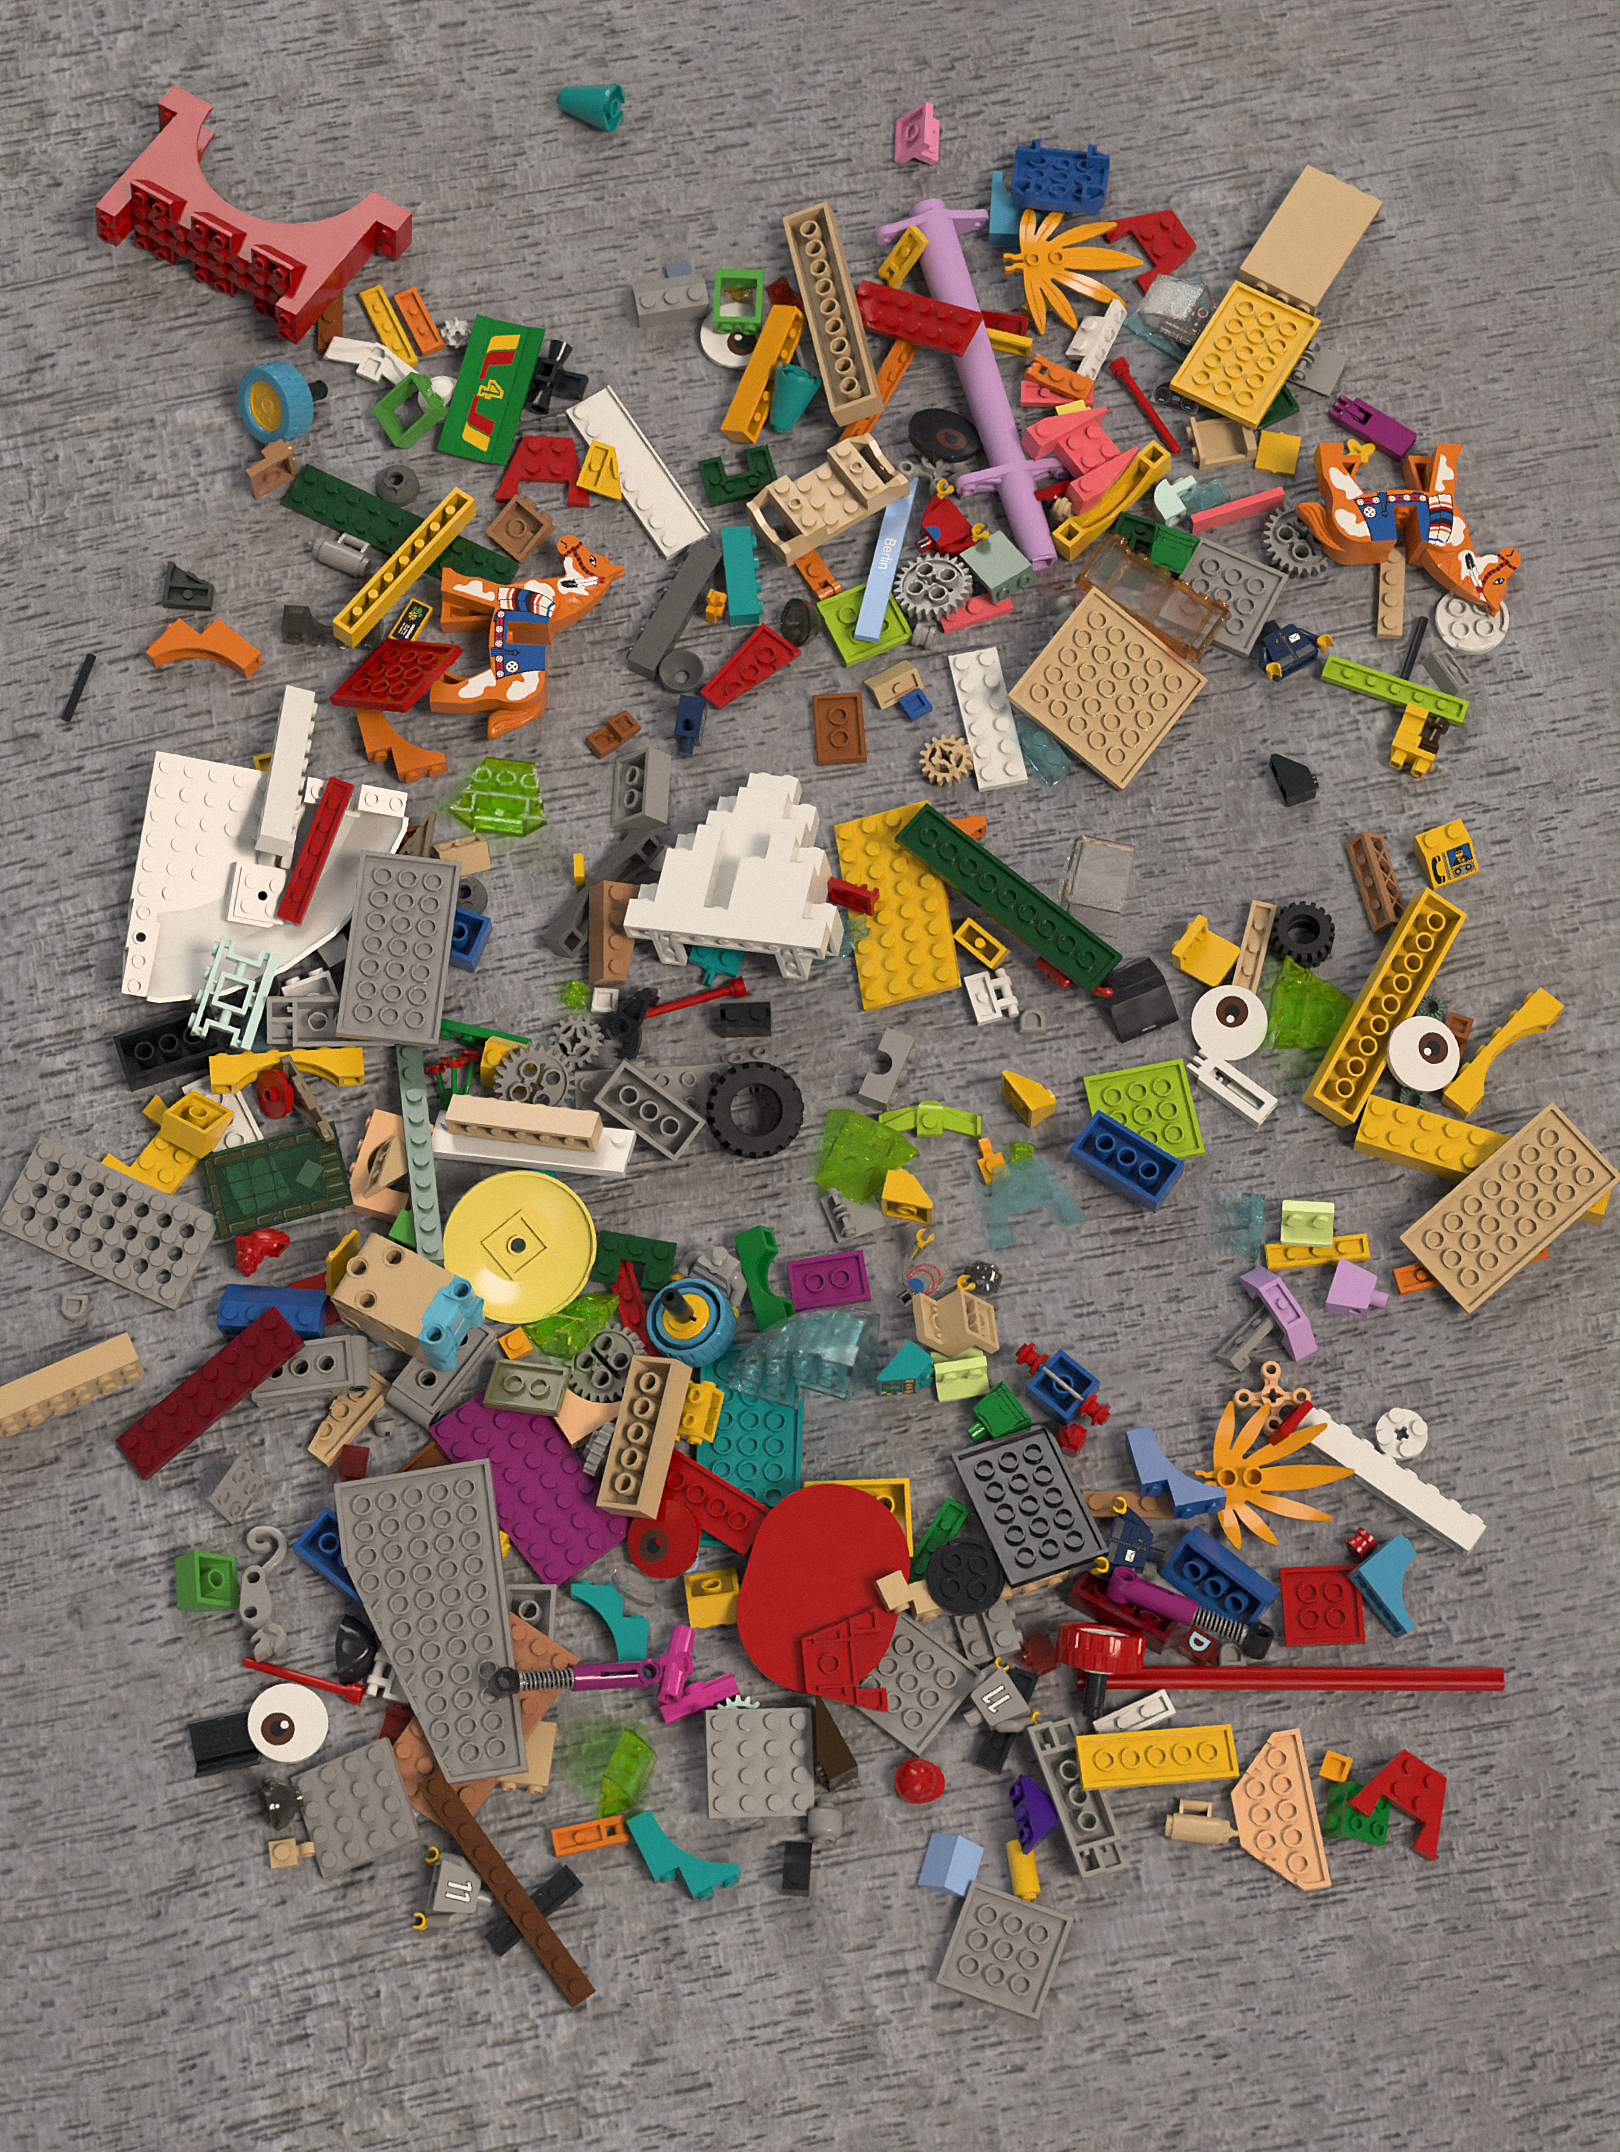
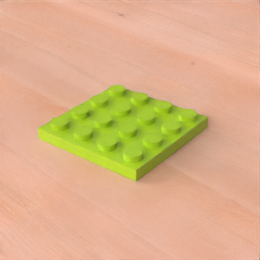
M1183 1058L1083 1077L1091 1118L1097 1110H1100L1178 1160L1205 1156L1204 1144Z

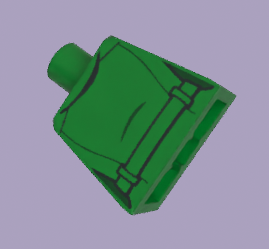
M1155 522L1147 559L1149 563L1157 566L1152 579L1166 584L1171 571L1182 574L1201 539Z
M1001 1381L972 1409V1417L976 1422L965 1430L973 1442L984 1435L989 1440H993L1031 1427L1032 1419L1005 1383Z

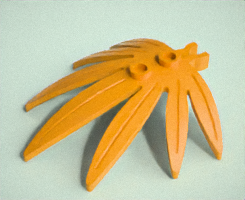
M1032 208L1025 209L1019 229L1021 253L1017 255L1005 253L1003 255V262H1011L1013 264L1012 266H1005L1004 275H1010L1014 272L1023 274L1027 304L1041 337L1045 332L1046 310L1040 289L1063 322L1072 331L1077 332L1078 330L1077 320L1068 300L1050 281L1051 279L1079 294L1110 305L1113 299H1119L1124 308L1126 307V303L1103 284L1084 275L1065 271V269L1103 271L1142 267V260L1110 249L1095 247L1063 249L1116 228V222H1097L1078 226L1048 242L1046 240L1058 227L1064 212L1052 211L1044 219L1036 235H1034L1036 228L1035 212Z
M1228 1402L1215 1436L1213 1448L1214 1471L1206 1473L1202 1470H1195L1194 1478L1202 1477L1204 1480H1214V1482H1205V1484L1224 1487L1227 1496L1226 1506L1224 1510L1217 1513L1224 1534L1235 1549L1239 1550L1241 1548V1533L1233 1510L1244 1525L1257 1537L1270 1545L1278 1546V1541L1271 1530L1245 1504V1501L1287 1518L1313 1522H1331L1333 1520L1332 1516L1310 1506L1282 1497L1260 1493V1491H1295L1314 1488L1354 1474L1355 1470L1352 1468L1327 1465H1285L1259 1468V1466L1277 1461L1304 1447L1328 1427L1327 1423L1317 1424L1293 1432L1274 1447L1270 1443L1248 1458L1243 1459L1242 1456L1259 1435L1267 1418L1271 1403L1267 1402L1250 1418L1230 1450L1234 1433L1235 1415L1233 1402Z

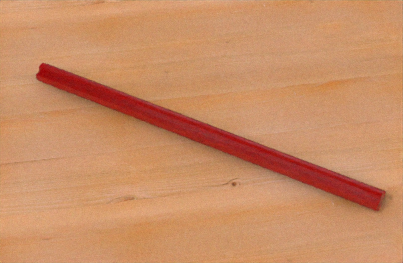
M1143 1666L1142 1670L1138 1673L1108 1674L1106 1689L1503 1691L1505 1680L1503 1667ZM1077 1668V1689H1085L1087 1671Z

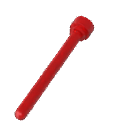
M1120 357L1114 360L1108 367L1112 375L1122 379L1171 452L1178 454L1181 450L1180 446L1129 374L1130 365L1126 359Z
M742 976L732 979V982H728L727 986L647 1008L645 1019L729 995L732 997L737 996V998L747 996Z
M250 1657L242 1659V1665L246 1668L342 1695L344 1699L348 1700V1703L359 1706L364 1697L365 1685L354 1682L353 1685L348 1684L346 1686L264 1661L257 1663L255 1659Z

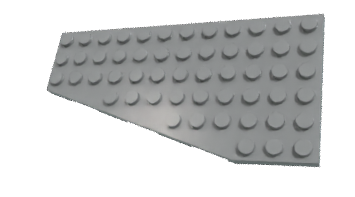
M486 1458L334 1484L342 1561L428 1739L447 1783L454 1785L528 1773L519 1693L511 1694L507 1698L501 1699L494 1697L488 1689V1681L497 1670L502 1667H511L516 1670L491 1460ZM499 1677V1684L503 1688H509L508 1680L504 1677Z

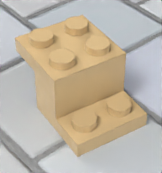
M961 1288L937 1301L920 1292L912 1296L916 1337L919 1342L950 1358L974 1345L991 1354L1000 1350L993 1305Z

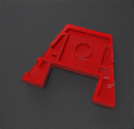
M1172 209L1106 221L1117 223L1116 228L1103 234L1109 245L1131 234L1154 266V269L1136 278V284L1147 299L1196 250V243Z
M524 435L495 494V503L508 504L515 494L518 495L520 482L569 484L568 507L590 508L587 490L576 486L581 468L573 438Z
M879 1607L801 1639L805 1694L821 1696V1698L882 1713L888 1712L886 1687L861 1690L858 1688L853 1639L855 1634L881 1632Z
M1404 1749L1399 1751L1379 1770L1378 1774L1369 1783H1366L1363 1789L1352 1797L1346 1805L1363 1817H1370L1381 1796L1421 1824L1410 1849L1428 1861L1435 1860L1447 1778Z

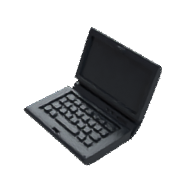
M1144 956L1127 963V966L1112 970L1100 984V988H1112L1113 995L1104 998V1000L1107 1001L1110 1007L1109 1010L1122 1044L1179 1021L1165 978L1150 957Z
M250 1709L188 1723L196 1762L195 1779L261 1764L262 1755L252 1744L248 1733Z

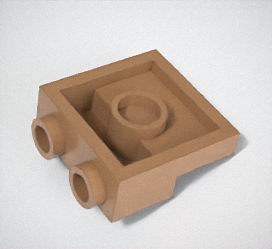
M279 439L276 442L267 444L261 450L263 460L254 462L245 470L251 494L256 500L297 475L295 469L297 462L292 455L295 452L288 441L284 442L282 439Z
M515 494L485 532L519 562L523 563L537 545H543L556 527L552 524L554 519L544 510L539 513L535 509L537 504L526 495L522 498Z

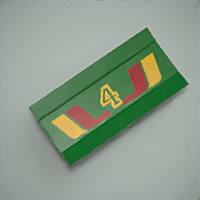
M479 314L476 315L437 447L438 451L489 464L507 465L545 335V329L500 321Z

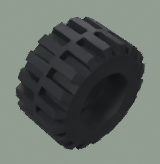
M1300 901L1299 905H1296L1295 902L1290 903L1289 909L1284 906L1280 914L1277 913L1274 918L1270 935L1272 953H1277L1276 959L1279 962L1284 960V966L1288 968L1290 965H1293L1294 970L1298 971L1300 967H1304V971L1310 970L1311 965L1316 968L1320 966L1321 961L1325 962L1328 954L1331 953L1335 937V925L1331 923L1332 917L1330 914L1325 915L1323 907L1315 908L1316 903L1311 902L1310 905H1306V901ZM1294 928H1306L1314 933L1316 940L1310 944H1299L1290 938L1288 932Z

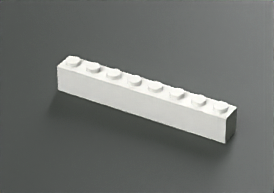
M286 685L279 709L255 845L256 850L284 857L287 848L293 847L296 834L292 833V829L296 828L299 814H295V810H299L302 796L298 795V791H302L305 777L301 776L302 772L305 773L308 764V758L304 756L310 750L311 740L308 739V735H312L315 723L311 721V717H315L318 703H314L315 692Z
M1311 1409L1294 1432L1321 1423H1327L1328 1427L1319 1436L1305 1445V1448L1332 1466L1354 1469V1474L1348 1476L1350 1479L1465 1558L1468 1556L1487 1527L1483 1524L1484 1522L1480 1517L1473 1513L1469 1515L1463 1511L1457 1501L1451 1498L1448 1500L1439 1494L1440 1491L1435 1486L1429 1483L1424 1484L1417 1479L1418 1476L1413 1471L1407 1468L1402 1469L1396 1465V1461L1390 1455L1380 1454L1374 1449L1372 1443L1362 1438L1360 1440L1354 1436L1352 1430L1346 1425H1338L1332 1421L1331 1416L1324 1410Z

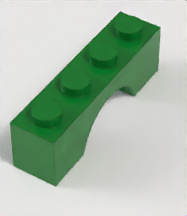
M758 1225L734 1236L736 1242L735 1251L742 1264V1274L749 1290L748 1298L753 1305L756 1315L755 1323L760 1332L775 1335L799 1324L793 1301L776 1296L768 1283L769 1266L774 1257L779 1253L773 1229Z

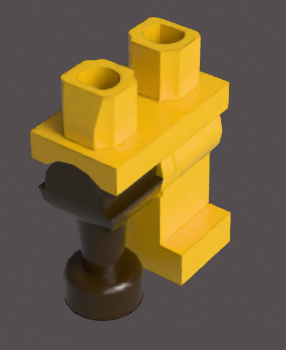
M1408 703L1391 745L1389 767L1401 770L1404 762L1413 765L1410 773L1422 779L1427 771L1431 772L1439 750L1438 742L1440 735L1447 733L1450 726L1449 722L1441 717H1432L1428 725L1431 732L1427 738H1424L1420 735L1426 724L1429 711Z

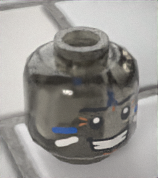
M982 1260L974 1261L971 1266L967 1265L963 1275H970V1278L966 1280V1287L970 1283H975V1289L969 1291L974 1294L989 1297L992 1293H997L1001 1285L1002 1274L999 1273V1268Z

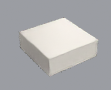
M594 987L591 1013L599 1015L616 1014L619 989Z

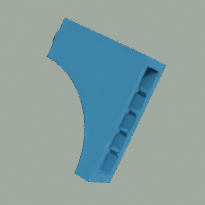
M993 171L989 245L1020 247L1019 229L1025 208L1019 209L1014 206V200L1004 186L1002 171ZM1035 213L1036 228L1034 235H1036L1040 225L1048 215Z
M1401 1533L1387 1540L1347 1575L1395 1638L1408 1633L1415 1627L1404 1607L1402 1582L1407 1566L1417 1553L1413 1549L1412 1543Z

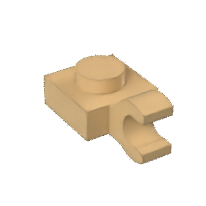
M295 1838L268 1842L272 1870L299 1867V1858L316 1856L314 1842L302 1843L298 1846Z

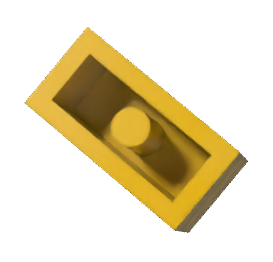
M969 917L953 936L993 970H996L1011 952V950Z

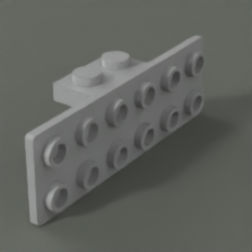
M657 1058L655 1062L645 1063L644 1059L630 1060V1062L701 1115H706V1102L710 1089L717 1078L727 1070L726 1063L676 1066V1061H671L670 1058ZM616 1069L578 1071L574 1073L576 1079H574L576 1086V1110L598 1112L602 1121L618 1120L593 1101L594 1097Z

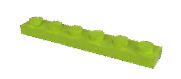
M1332 655L1328 656L1320 679L1406 708L1408 703L1428 710V716L1441 717L1449 723L1460 727L1470 704L1469 701Z

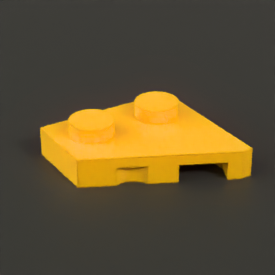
M592 440L576 486L621 501L622 492L616 448Z

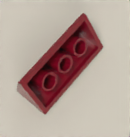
M1085 1571L1072 1587L1067 1605L1102 1624L1120 1626L1143 1633L1146 1636V1648L1161 1655L1178 1622L1131 1602L1118 1603L1111 1600L1106 1594L1109 1582Z

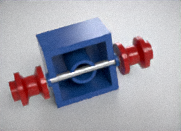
M1033 1342L1029 1345L1024 1343L1015 1354L1018 1357L1016 1363L1018 1365L1027 1364L1030 1367L1029 1374L1032 1376L1039 1372L1026 1386V1396L1059 1424L1068 1426L1077 1414L1080 1416L1085 1414L1090 1416L1093 1427L1098 1424L1103 1426L1111 1416V1413H1109L1111 1407L1108 1404L1101 1406L1096 1402L1098 1397L1096 1393L1099 1391L1100 1381L1068 1354L1059 1349L1046 1364L1045 1362L1049 1355L1046 1353L1039 1355L1035 1352L1036 1345Z

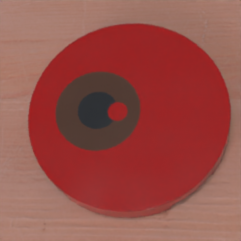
M661 1499L656 1520L634 1517L629 1528L627 1543L630 1557L635 1566L645 1575L658 1579H672L685 1573L698 1557L696 1554L699 1548L700 1536H702L699 1521L692 1510L686 1505L667 1499Z

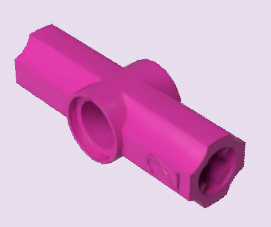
M675 1625V1628L672 1629L667 1653L662 1654L659 1659L663 1675L660 1679L657 1698L660 1702L667 1703L668 1705H677L678 1701L681 1700L686 1676H690L693 1672L691 1652L696 1633L692 1628L684 1625Z
M729 1672L708 1682L700 1681L683 1689L681 1700L678 1701L677 1705H668L664 1702H657L665 1724L668 1725L689 1715H701L704 1713V1710H711L716 1704L726 1701V1698L736 1697L740 1692L732 1673Z

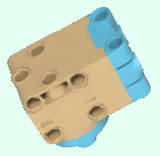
M370 1233L357 1256L348 1261L346 1266L347 1272L330 1298L340 1315V1319L348 1326L365 1332L381 1348H394L405 1352L442 1372L454 1370L459 1362L456 1351L469 1328H478L484 1323L485 1314L482 1310L484 1299L475 1294L471 1283L467 1279L432 1263L428 1259L376 1233Z

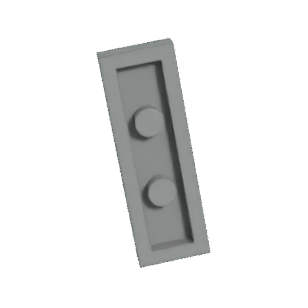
M1265 1304L1216 1353L1215 1356L1220 1363L1231 1366L1235 1371L1242 1372L1251 1362L1247 1354L1277 1324Z

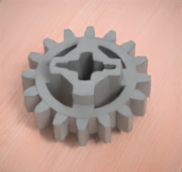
M571 1015L568 1016L567 1023L560 1020V1029L553 1027L556 1036L549 1037V1040L555 1043V1045H552L553 1051L559 1048L562 1056L565 1055L562 1046L567 1048V1054L569 1055L567 1063L572 1064L574 1071L577 1065L582 1070L586 1069L585 1063L587 1062L594 1065L593 1058H601L598 1049L605 1048V1045L599 1042V1040L605 1038L602 1033H597L601 1029L600 1026L597 1024L593 1025L594 1021L588 1017L585 1020L582 1015H578L577 1020ZM585 1029L590 1031L592 1039L586 1037L587 1032ZM579 1039H580L581 1042H580V1043H576L575 1046H574L573 1043H574V1042H578Z
M606 1421L600 1431H593L583 1452V1457L587 1458L583 1472L596 1477L602 1466L606 1467L616 1424Z

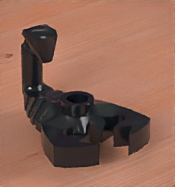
M646 987L636 992L622 1004V1007L618 1009L616 1014L608 1016L598 1024L601 1029L597 1033H602L605 1037L604 1039L611 1040L606 1032L608 1028L613 1036L617 1035L620 1037V1041L630 1044V1048L619 1047L623 1054L615 1057L628 1060L637 1057L642 1041L641 1026L646 1016L647 1006H656L660 999L657 996V988ZM604 1039L599 1040L604 1045Z

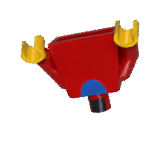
M940 480L937 483L938 493H934L920 519V533L922 537L916 540L914 544L921 554L933 548L936 553H939L940 557H944L946 554H949V556H959L960 553L977 544L979 539L986 540L989 537L988 531H983L980 534L981 529L985 527L984 524L977 523L972 527L949 497L944 498L945 495H949L954 491L953 485H949L946 491L943 490L947 480Z

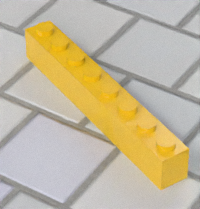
M455 487L332 621L334 636L354 649L476 515L475 499Z

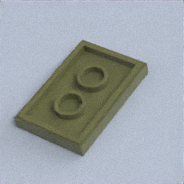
M496 1358L483 1399V1405L487 1408L559 1417L572 1374L571 1368Z

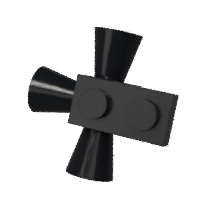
M551 340L548 358L538 356L531 379L536 390L526 404V407L532 412L547 415L549 413L551 394L579 401L582 400L589 378L587 375L565 371L563 364L573 351L569 344L560 340Z

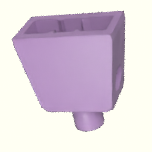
M1340 1258L1324 1311L1364 1317L1366 1316L1369 1304L1384 1309L1389 1294L1374 1290L1378 1278L1376 1275Z

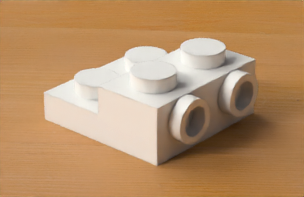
M323 968L308 972L309 978L300 981L298 976L284 981L286 986L281 988L284 996H338L329 970L324 972Z

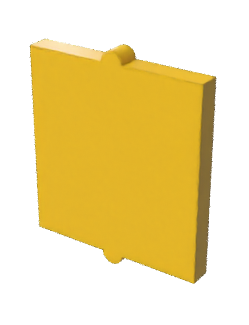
M1262 430L1254 470L1271 472L1272 475L1294 476L1301 437L1286 435L1283 432L1274 433Z

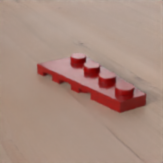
M762 623L700 691V696L720 710L799 657L801 650Z

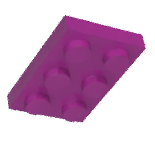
M863 1250L786 1262L791 1296L796 1313L871 1301Z

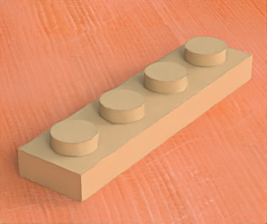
M1393 547L1386 562L1380 563L1376 638H1402L1406 547Z
M1252 900L1232 985L1243 987L1256 995L1277 905Z

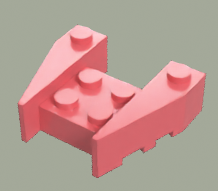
M1106 407L1044 418L1026 428L1020 443L1034 462L1054 452L1076 480L1069 484L1064 497L1073 503L1072 510L1077 516L1091 510L1101 502L1105 494L1112 489L1116 481L1130 466L1139 450L1138 446H1135L1122 454L1103 431L1100 425L1108 409Z

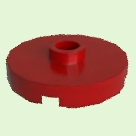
M276 1068L267 1069L260 1074L256 1089L257 1099L264 1114L270 1119L277 1120L285 1118L286 1114L291 1112L294 1103V1092L292 1085L286 1081L288 1076L282 1070Z

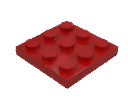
M1359 1564L1286 1567L1279 1569L1285 1648L1365 1644L1362 1594L1347 1576Z

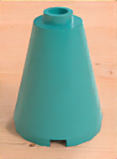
M616 84L568 86L559 91L557 103L561 110L605 131H615L620 125L624 111H620L621 103L625 104V93L622 86Z
M782 363L777 364L769 423L773 425L772 429L781 433L793 429L820 388L823 381L821 377L817 375V378L814 379L810 377L811 371L786 363L785 368L782 367Z

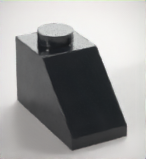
M1277 753L1271 754L1269 766L1287 808L1314 799L1317 788H1319L1316 775H1311L1309 768L1303 764Z
M785 1841L782 1896L809 1897L812 1843Z

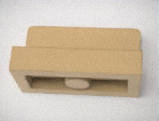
M907 660L864 681L865 686L872 691L878 708L881 710L897 703L900 698L918 688L924 689L916 666Z
M480 833L432 845L437 859L462 862L460 876L491 868L487 841Z

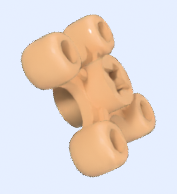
M1267 1361L1261 1367L1260 1376L1265 1383L1262 1391L1252 1393L1247 1389H1239L1233 1396L1234 1407L1239 1411H1247L1255 1406L1261 1408L1267 1402L1271 1403L1268 1397L1273 1396L1276 1402L1271 1403L1263 1425V1432L1267 1437L1275 1430L1269 1426L1275 1425L1277 1427L1282 1422L1279 1416L1282 1408L1286 1406L1294 1408L1303 1401H1299L1297 1397H1302L1304 1401L1309 1400L1311 1402V1394L1305 1388H1297L1293 1392L1288 1393L1278 1386L1281 1368L1275 1361ZM1267 1370L1274 1371V1374L1267 1373ZM1245 1398L1247 1402H1241L1239 1399Z

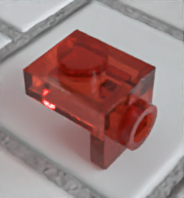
M781 276L765 289L772 306H796L798 309L804 306L802 296L790 288L787 278Z

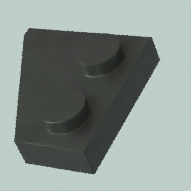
M168 561L162 598L163 608L212 611L214 585L205 580L198 579L195 574L190 571L186 572L177 567L176 563Z

